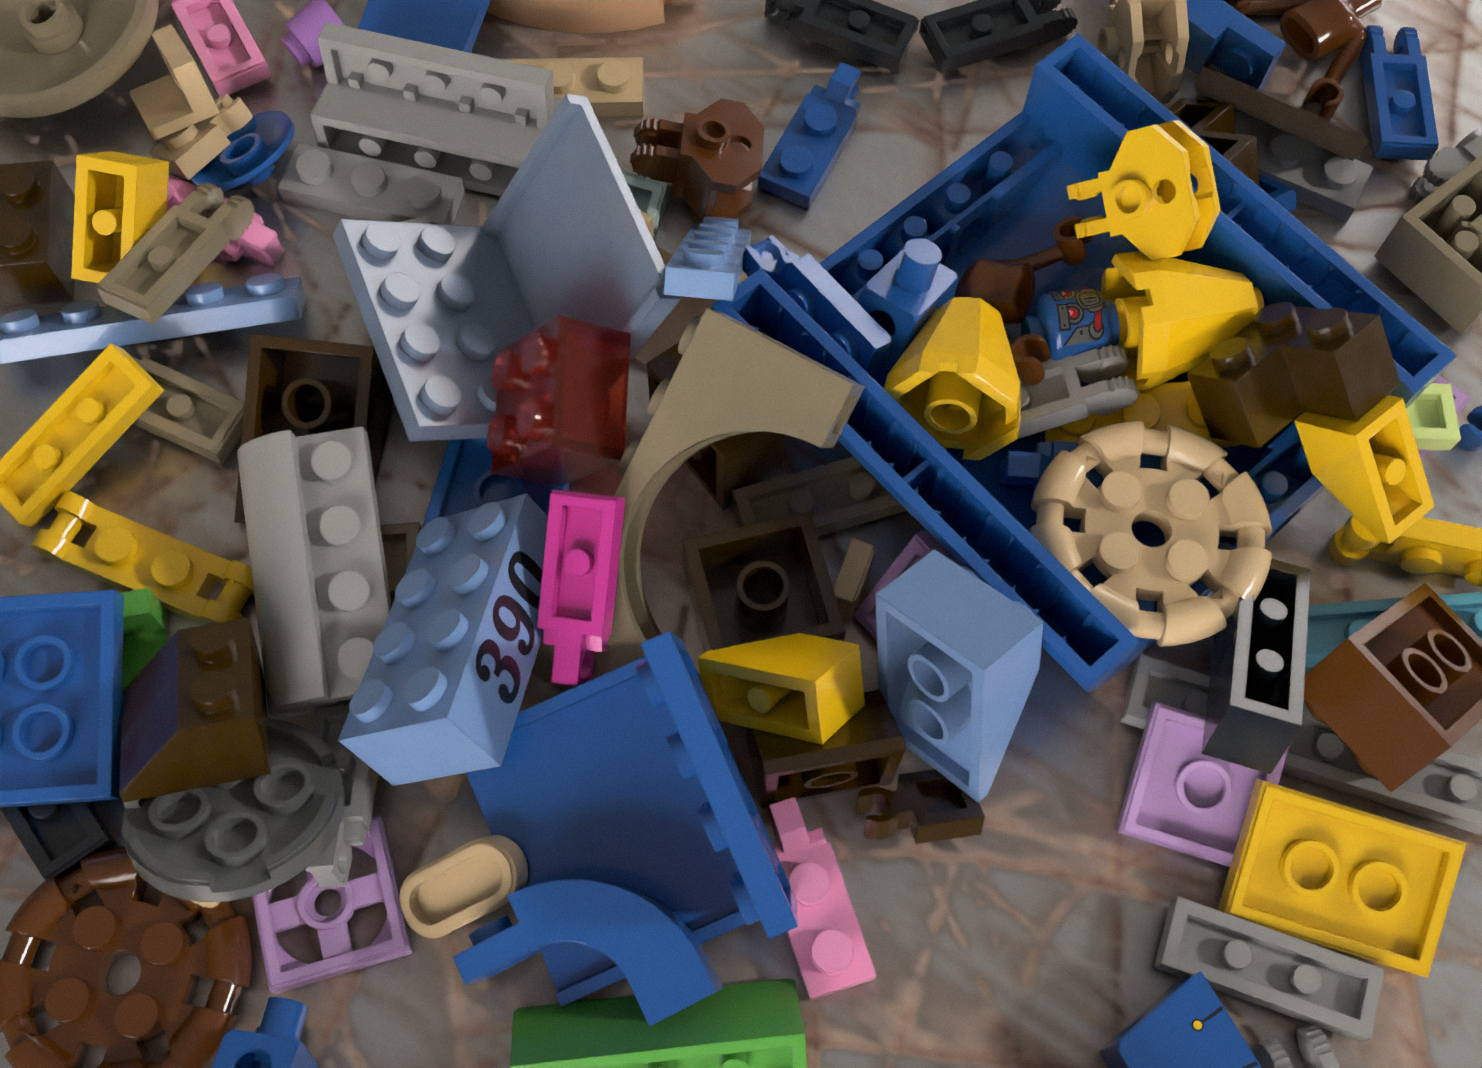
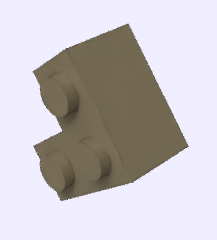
M1481 155L1401 216L1374 255L1378 261L1461 335L1482 319Z

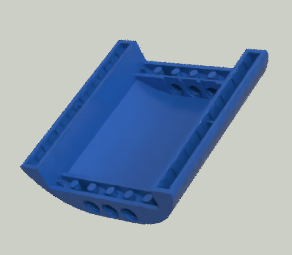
M1078 33L1035 65L1022 112L819 264L857 301L866 283L904 248L907 241L914 238L926 239L936 244L942 252L940 263L955 271L959 280L966 269L978 259L1013 260L1048 249L1056 245L1053 229L1062 219L1074 215L1083 216L1084 218L1098 215L1106 217L1102 192L1096 197L1080 201L1076 199L1069 200L1066 186L1099 178L1098 173L1110 170L1127 131L1174 120L1183 122ZM1183 123L1209 146L1221 211L1202 248L1185 251L1182 255L1172 258L1242 273L1252 282L1253 287H1257L1261 291L1264 307L1278 302H1290L1294 306L1321 309L1343 308L1347 312L1380 315L1401 383L1388 395L1403 398L1407 409L1457 357V354ZM1190 173L1193 193H1195L1198 188V181ZM1110 232L1093 235L1091 242L1084 244L1087 256L1082 263L1073 266L1064 263L1062 260L1034 272L1035 291L1027 316H1031L1035 299L1046 291L1088 286L1101 293L1102 274L1106 268L1115 267L1110 262L1114 255L1140 250L1123 235L1110 237ZM762 268L738 284L733 301L717 300L712 304V310L725 313L865 386L838 441L961 565L970 568L977 574L980 580L1010 600L1018 601L1027 606L1037 618L1043 621L1042 647L1086 692H1091L1108 682L1157 642L1155 639L1135 637L1030 533L1029 529L1036 525L1037 512L1031 509L1033 488L999 484L1001 458H1004L1008 451L1035 452L1036 444L1038 442H1045V431L1019 438L982 460L962 459L964 449L947 448L946 451ZM894 321L889 325L887 331L891 337L895 332ZM1021 323L1004 324L1008 339L1016 341L1021 337ZM1189 371L1164 383L1189 381L1187 376ZM1080 381L1082 387L1090 385V383ZM1294 420L1260 448L1241 444L1236 447H1221L1228 453L1224 459L1239 474L1246 471L1264 499L1272 526L1271 534L1265 536V544L1326 488L1311 473ZM1205 478L1199 481L1208 490L1210 500L1219 494ZM1063 519L1064 526L1069 527L1072 532H1079L1081 519ZM1139 521L1132 524L1133 535L1143 545L1159 547L1165 544V536L1162 530L1154 523ZM1219 536L1218 549L1233 550L1237 548V538ZM1093 562L1080 572L1093 587L1100 583L1103 584L1108 580L1096 568ZM1200 579L1190 586L1198 596L1207 597L1212 593ZM1136 599L1139 610L1157 612V601Z

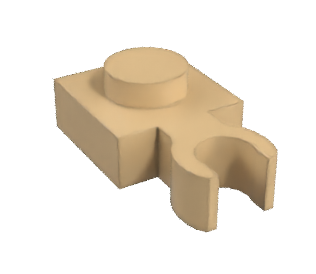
M228 94L220 96L214 101L220 112L219 114L161 138L162 141L149 154L153 159L169 161V173L190 180L231 144L227 136L241 129L252 119V113L240 97L233 101Z

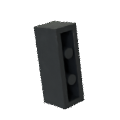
M1271 559L1268 575L1256 600L1254 601V595L1245 600L1239 597L1234 613L1226 619V628L1214 634L1201 754L1271 774L1302 727L1311 569Z

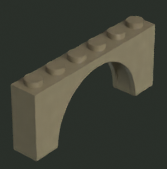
M706 308L702 318L695 317L691 320L683 332L678 345V353L683 356L672 379L665 378L651 397L648 405V414L653 417L642 439L636 438L631 442L619 463L618 474L622 475L623 478L614 496L626 498L612 634L609 635L606 652H596L592 680L644 657L645 654L640 643L662 634L653 619L646 601L640 569V550L647 516L655 498L669 477L698 451L720 440L744 433L768 431L799 438L820 448H834L865 386L725 313ZM542 638L531 674L561 692L577 687L551 682L555 646L544 644Z

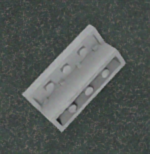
M329 22L325 23L317 37L327 78V84L310 114L317 145L460 177L465 189L502 196L562 99L554 97L552 70Z
M364 427L298 437L291 430L267 434L243 444L237 451L268 712L270 715L281 719L310 714L316 708L345 705V700L352 699L355 692L359 689L373 654V644L377 636L382 632L392 606L368 433Z

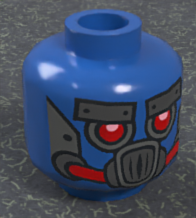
M1088 286L1046 291L1035 299L1031 316L1022 318L1021 337L1027 334H1040L1047 342L1052 355L1050 359L1055 361L1096 348L1101 349L1103 346H1116L1119 343L1120 324L1116 306L1112 300H1104L1098 290Z

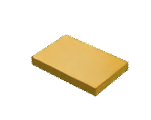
M1256 778L1217 910L1281 933L1428 978L1467 843Z

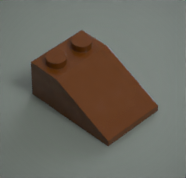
M1424 583L1349 636L1305 674L1304 699L1306 706L1317 720L1325 725H1329L1353 751L1355 760L1366 773L1374 778H1378L1390 792H1393L1451 748L1482 719V639Z

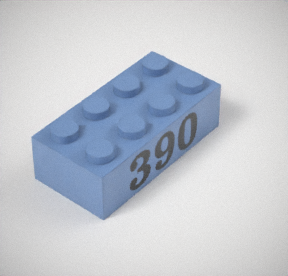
M527 493L499 502H489L481 507L447 517H437L430 522H426L417 535L415 550L404 577L396 587L395 600L382 632L377 636L373 644L372 657L359 689L350 701V711L338 739L340 743L393 786L500 767L502 765L543 638V629L537 628L548 516Z

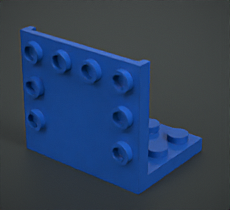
M670 631L640 643L645 654L644 657L518 712L502 765L500 767L466 773L491 834L502 835L511 839L520 847L525 855L528 865V879L525 887L543 882L572 879L612 883L627 887L649 896L674 913L691 930L700 944L747 924L749 926L760 920L768 939L798 927L796 896L683 640ZM563 942L541 951L557 992L555 995L560 1007L626 978L620 968L609 957L597 949L584 944Z

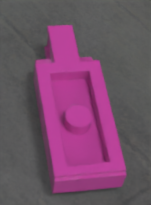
M552 490V493H550L537 628L543 629L544 644L555 646L552 683L579 686L592 680L596 652H606L609 635L612 634L626 497L565 490Z

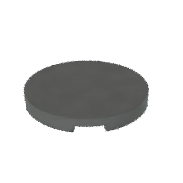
M268 718L271 774L125 802L122 825L123 841L134 868L145 881L161 892L173 897L197 902H223L243 899L273 889L292 879L323 853L335 836L342 821L345 808V789L334 754L328 745L313 732L299 725Z

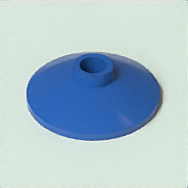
M266 111L254 114L245 126L227 136L231 144L191 178V181L196 187H200L201 183L206 184L207 182L220 187L221 191L242 184L249 187L261 184L273 174L275 170L273 164L290 144L295 131L294 123L286 113L281 111Z

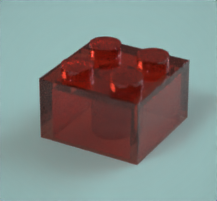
M559 315L500 350L492 369V384L497 389L496 412L491 420L487 434L488 449L493 452L492 474L563 486L620 463L625 450L631 333Z

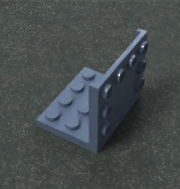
M571 94L564 96L483 226L341 219L333 233L338 252L409 441L573 434L681 300L680 296L664 295L666 266L587 96Z

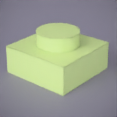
M1431 383L1406 409L1418 450H1451L1461 440L1451 384Z

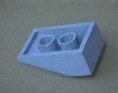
M934 549L875 594L878 690L880 689L903 735L905 747L979 803L990 791L1039 672L1043 621L1037 618L1024 604L1010 600L980 580L977 574L970 568L956 564Z

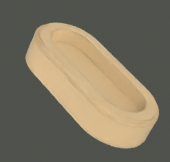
M493 834L469 842L414 871L405 879L399 895L405 922L414 932L421 936L438 938L510 903L507 895L525 888L527 883L528 865L525 855L520 847L511 839Z

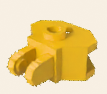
M1179 120L1127 131L1110 170L1098 173L1099 178L1066 186L1069 200L1076 199L1080 201L1096 197L1102 192L1106 217L1102 215L1082 219L1080 223L1075 224L1077 239L1110 232V237L1123 235L1151 261L1182 255L1185 251L1202 248L1221 211L1209 146ZM1190 173L1198 181V188L1195 193H1193Z

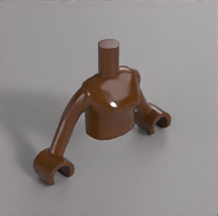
M1223 0L1244 16L1282 15L1279 25L1283 37L1293 50L1307 61H1313L1329 52L1341 49L1332 61L1324 78L1317 79L1311 85L1302 102L1304 105L1312 102L1324 105L1318 115L1331 120L1344 97V89L1340 83L1367 40L1365 25L1360 18L1379 9L1382 0Z
M1074 215L1058 222L1053 229L1056 245L1048 249L1013 260L978 259L962 275L954 297L981 298L1000 312L1003 324L1021 323L1022 318L1027 316L1034 297L1035 271L1062 260L1064 263L1073 266L1085 260L1087 251L1084 244L1091 242L1093 235L1077 239L1074 226L1085 218ZM1027 334L1019 337L1016 341L1008 339L1021 382L1030 386L1039 384L1045 377V371L1041 362H1047L1052 357L1045 339L1040 334Z

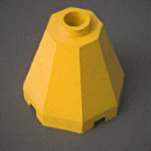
M1141 251L1115 254L1110 261L1115 267L1106 268L1102 274L1101 295L1104 300H1112L1116 306L1120 324L1118 347H1123L1129 361V367L1120 376H1128V379L1133 378L1138 390L1152 389L1193 369L1209 356L1210 350L1215 345L1232 338L1254 320L1256 313L1264 308L1261 291L1257 287H1253L1252 282L1242 273L1175 258L1151 261Z
M953 297L934 311L887 374L884 390L946 451L947 448L964 449L962 459L982 460L1018 439L1021 422L1020 381L1000 312L981 298Z

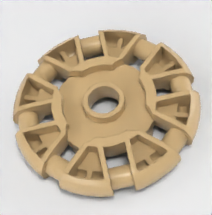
M1143 421L1110 424L1082 435L1078 440L1079 446L1073 451L1062 450L1040 477L1031 502V509L1037 512L1036 525L1029 529L1030 533L1135 637L1155 639L1158 646L1182 645L1210 637L1226 628V619L1234 613L1239 597L1246 600L1254 595L1255 601L1263 588L1272 559V553L1265 549V536L1271 534L1272 526L1264 499L1246 471L1239 474L1224 459L1228 453L1199 434L1170 424L1166 426L1165 430L1144 428ZM1141 454L1161 456L1160 470L1140 468ZM1092 468H1095L1104 478L1102 485L1098 488L1085 477L1086 473ZM1203 478L1219 492L1211 500L1208 490L1199 482ZM1063 519H1081L1079 532H1072L1069 527L1064 526ZM1139 521L1154 523L1162 530L1165 536V544L1159 547L1143 545L1133 535L1132 524ZM1219 536L1237 538V548L1233 550L1218 549ZM1092 562L1108 579L1103 584L1100 583L1095 587L1080 573L1091 565ZM1200 579L1214 594L1209 598L1198 596L1190 586ZM1136 599L1157 601V612L1139 610Z

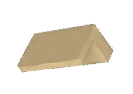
M172 24L153 31L151 34L170 74L129 92L154 140L163 138L220 113L195 60Z

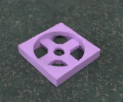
M382 816L371 819L370 831H366L367 838L364 846L352 847L368 854L376 861L377 873L347 881L346 886L318 888L316 886L317 881L312 873L306 871L308 881L304 884L298 896L272 903L276 887L252 896L270 992L279 994L414 953L409 927L404 920L401 910L398 876L386 821ZM332 889L337 891L341 896V905L338 911L330 916L319 915L315 909L317 896L324 890ZM385 902L387 919L381 932L370 946L353 951L347 922L352 917L354 910ZM305 924L317 929L323 960L307 964L293 958L280 945L276 933Z

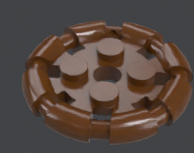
M125 846L94 852L81 859V866L59 879L53 876L47 882L46 880L42 882L21 904L5 931L12 934L0 960V1033L3 1032L10 1047L5 1058L11 1067L83 1068L82 1065L90 1045L107 1049L102 1063L96 1068L205 1067L217 1054L224 1034L228 1030L234 1029L239 1016L233 1014L242 988H249L252 949L245 916H236L229 901L220 902L214 908H207L190 900H184L163 893L158 907L142 902L148 882L134 868ZM97 890L104 906H91L81 911L77 900ZM204 917L210 930L205 934V938L192 944L185 927ZM40 941L57 944L48 972L31 968ZM135 955L141 964L139 981L130 991L114 995L108 986V974L111 967L120 958ZM199 978L214 981L205 1008L191 1005L198 987ZM47 1011L48 1015L58 1021L60 1025L40 1036L33 1018ZM164 1030L169 1039L168 1046L170 1050L152 1060L144 1042Z

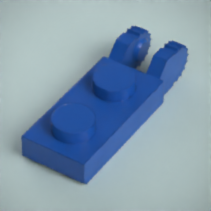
M1368 25L1365 29L1367 40L1360 52V63L1364 78L1374 158L1429 160L1437 151L1439 142L1426 56L1421 55L1417 29L1415 27L1400 28L1394 40V53L1387 54L1383 27Z

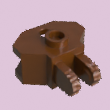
M723 98L697 114L685 112L683 123L663 119L657 121L655 118L641 119L637 127H634L633 137H635L637 148L630 155L633 173L636 172L638 176L641 175L644 178L650 177L651 180L672 183L671 195L683 197L702 222L704 217L737 219L750 210L752 204L753 181L759 178L762 169L765 127L745 103ZM741 143L745 144L749 150H746Z

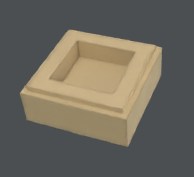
M856 538L851 540L833 587L841 617L845 624L848 621L852 622L869 577L876 551L873 549L874 545Z

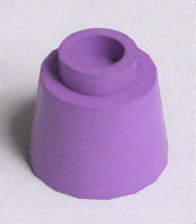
M309 0L284 25L288 33L281 38V41L301 67L309 62L316 68L323 65L317 37L326 22L344 26L325 0Z

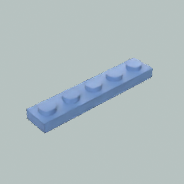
M704 217L703 224L693 225L666 265L664 295L733 301L743 272V253L745 248L750 245L751 230L738 229L739 220L726 217Z
M267 273L254 276L246 281V285L223 288L219 282L197 284L187 288L185 294H182L154 325L110 305L100 306L99 302L95 300L75 302L63 307L60 313L40 316L33 309L10 312L0 317V364L104 349L110 343L116 346H124L301 319L306 300L301 277L283 279V275L280 273Z

